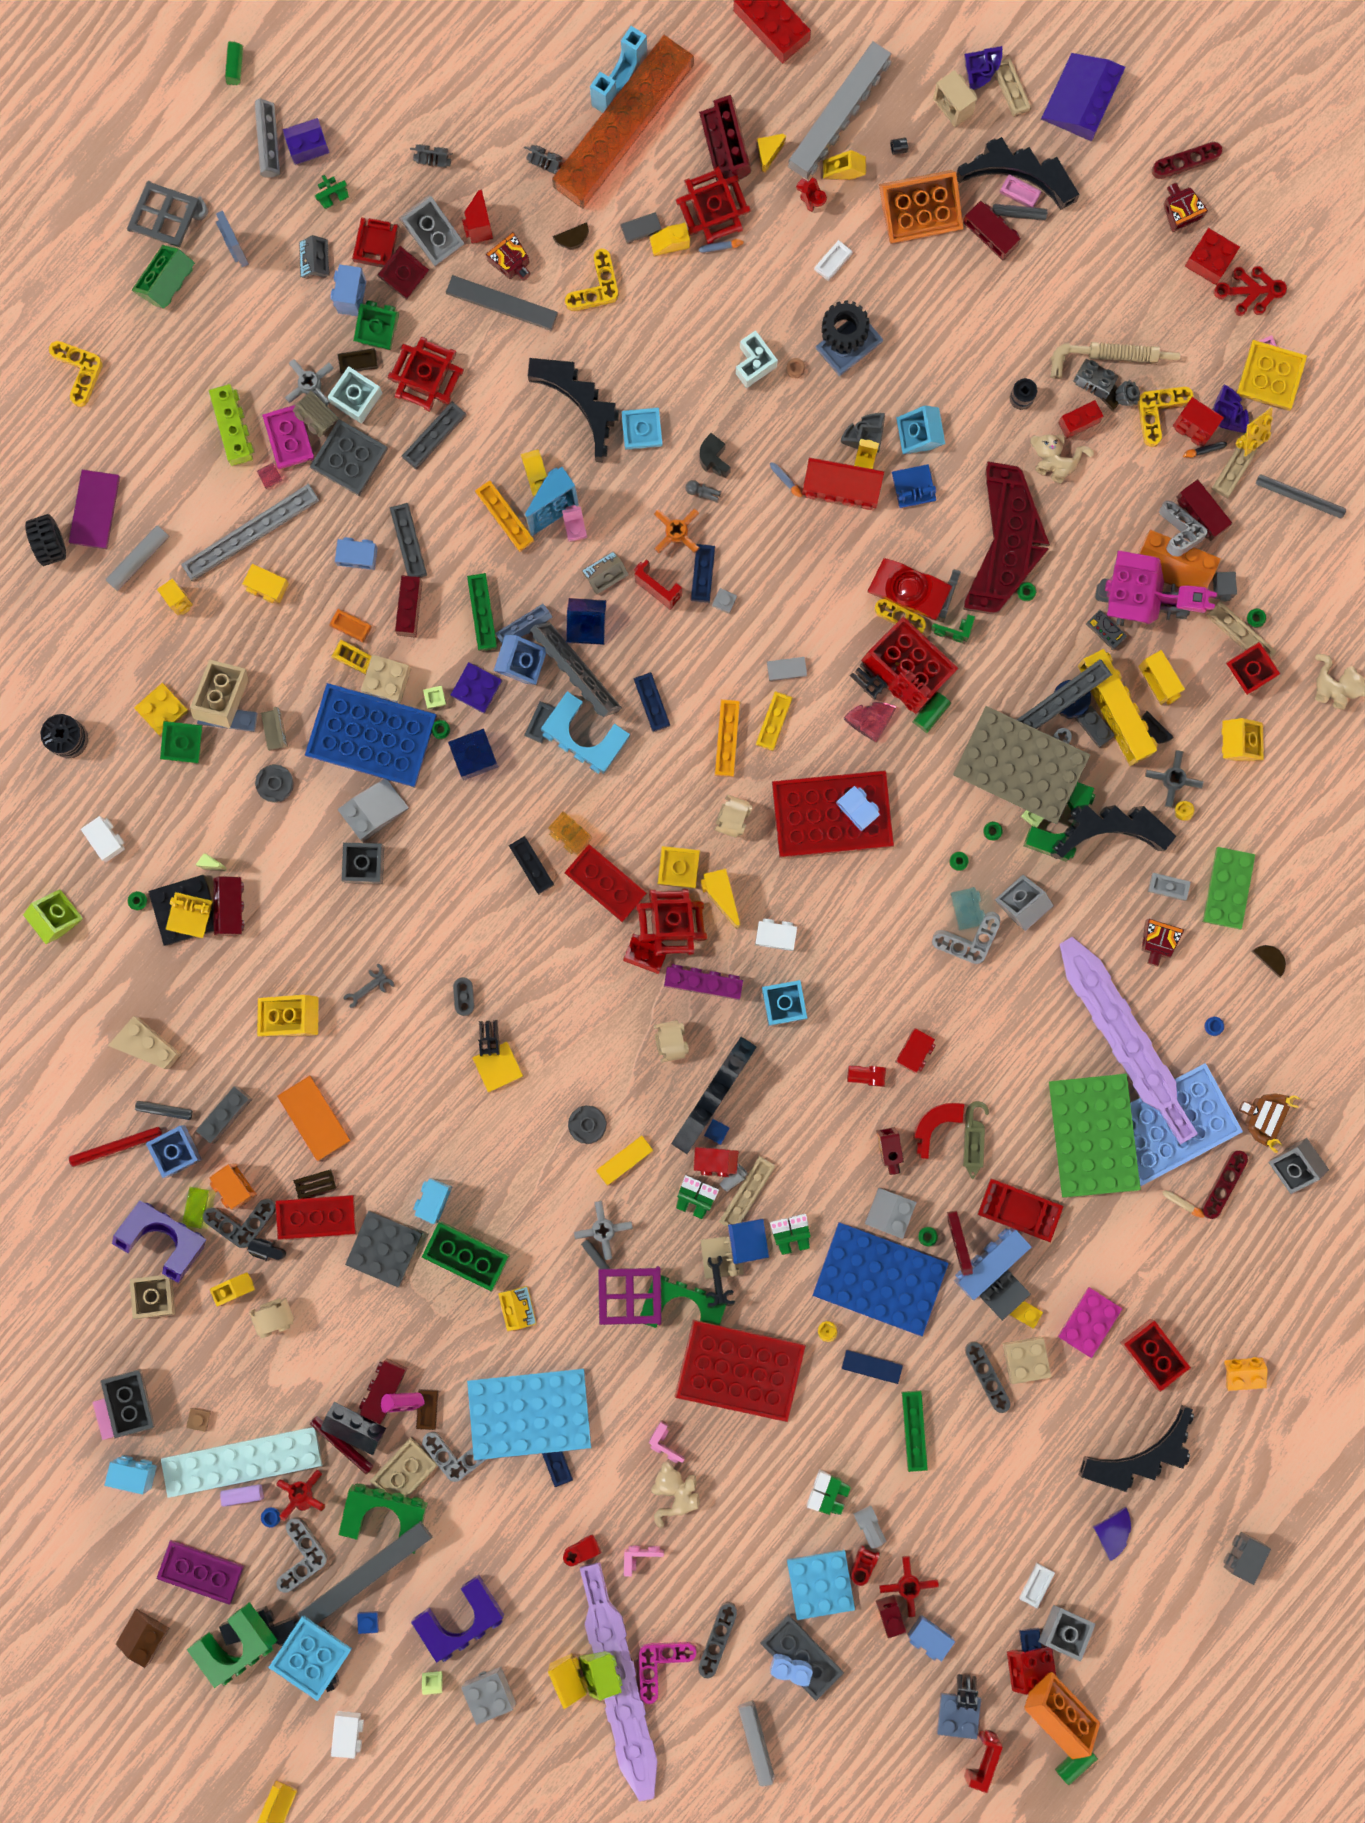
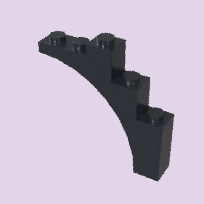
M1002 137L997 140L995 138L990 140L986 144L984 154L978 155L969 164L964 163L960 165L956 173L958 183L983 175L1002 174L1018 177L1042 189L1053 199L1060 210L1077 202L1080 195L1058 157L1052 160L1048 158L1040 165L1030 147L1026 149L1021 148L1012 154Z
M529 358V382L542 384L559 391L581 410L593 433L595 462L603 463V458L607 457L608 445H605V439H609L610 427H614L615 421L619 420V410L616 409V403L598 401L599 389H596L595 382L574 381L578 379V369L575 368V362Z
M1086 804L1076 806L1070 814L1072 816L1068 821L1073 825L1066 829L1063 839L1058 840L1052 848L1054 850L1050 855L1055 859H1062L1073 847L1082 841L1104 833H1120L1135 837L1146 842L1157 851H1165L1177 836L1144 806L1133 807L1127 815L1116 805L1106 806L1098 815Z
M743 1037L739 1038L671 1144L688 1154L757 1046Z
M1181 1405L1177 1417L1169 1430L1155 1444L1140 1453L1120 1459H1096L1084 1456L1078 1475L1081 1478L1127 1492L1128 1488H1131L1134 1477H1132V1473L1155 1480L1156 1476L1159 1477L1161 1473V1462L1184 1469V1465H1187L1189 1462L1190 1454L1187 1448L1182 1447V1444H1185L1188 1438V1432L1186 1431L1188 1424L1191 1425L1194 1418L1193 1409Z
M267 1606L256 1610L278 1640L275 1644L283 1646L299 1622L297 1617L294 1616L273 1624L275 1618L272 1610H268ZM228 1621L219 1626L226 1646L241 1642ZM337 1673L327 1686V1692L335 1690L337 1687V1682H339Z

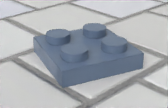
M941 1693L937 1734L977 1739L981 1698L978 1697L977 1711L970 1708L965 1710L962 1707L956 1709L957 1694Z

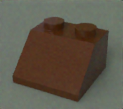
M135 1609L116 1645L128 1659L146 1668L152 1661L170 1628L142 1611Z

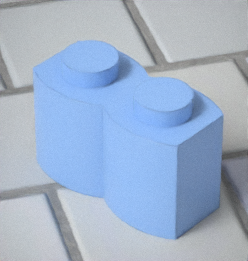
M854 786L836 803L856 827L862 831L880 815L878 813L880 809L874 802L870 803L865 798L867 795L860 787L857 789Z
M774 1654L770 1666V1673L775 1678L791 1680L799 1686H809L813 1673L812 1666L802 1660H792L783 1654Z

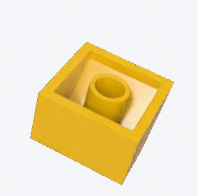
M1245 718L1222 721L1223 759L1233 761L1264 760L1262 722Z
M572 1653L551 1662L548 1669V1674L563 1709L568 1708L587 1695V1688L589 1687L586 1677H581L579 1669H581L577 1657L573 1658Z

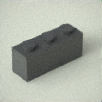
M234 1086L198 1127L196 1132L209 1143H216L253 1099L241 1088Z

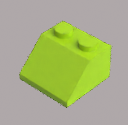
M61 889L31 903L23 914L45 944L60 938L83 920Z
M603 1651L579 1656L583 1675L586 1677L589 1685L587 1688L589 1696L601 1701L622 1693L620 1688L622 1680L619 1674H616L615 1667L617 1663L614 1655Z

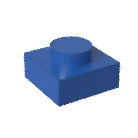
M712 1119L704 1136L721 1145L730 1128Z
M378 1611L357 1613L358 1634L379 1632Z

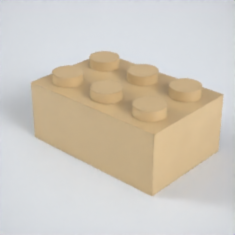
M209 660L190 707L193 719L230 728L248 683L246 669Z

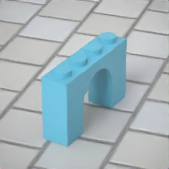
M630 26L621 40V54L610 76L608 77L604 73L599 72L590 85L591 105L605 115L609 114L648 56L647 35Z
M567 691L542 726L541 731L544 732L542 736L551 742L554 739L559 743V748L565 752L570 750L575 754V759L581 763L586 761L591 765L589 767L597 774L600 772L604 774L629 739L630 734L614 724L598 745L582 747L576 744L570 737L569 726L582 707L583 702Z

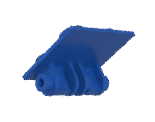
M929 464L892 472L899 508L936 501V487L933 486Z

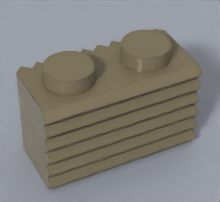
M312 391L305 395L293 409L295 416L300 421H304L313 434H317L318 437L326 433L338 420V417Z

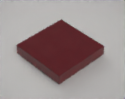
M399 246L377 276L407 300L429 272V269L403 247Z

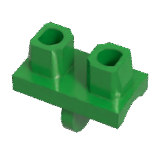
M325 174L321 176L323 182L317 185L319 189L327 187V189L316 194L314 197L324 209L334 205L329 195L335 192L340 202L349 198L345 180L331 187L330 184L336 182L335 177L327 179Z

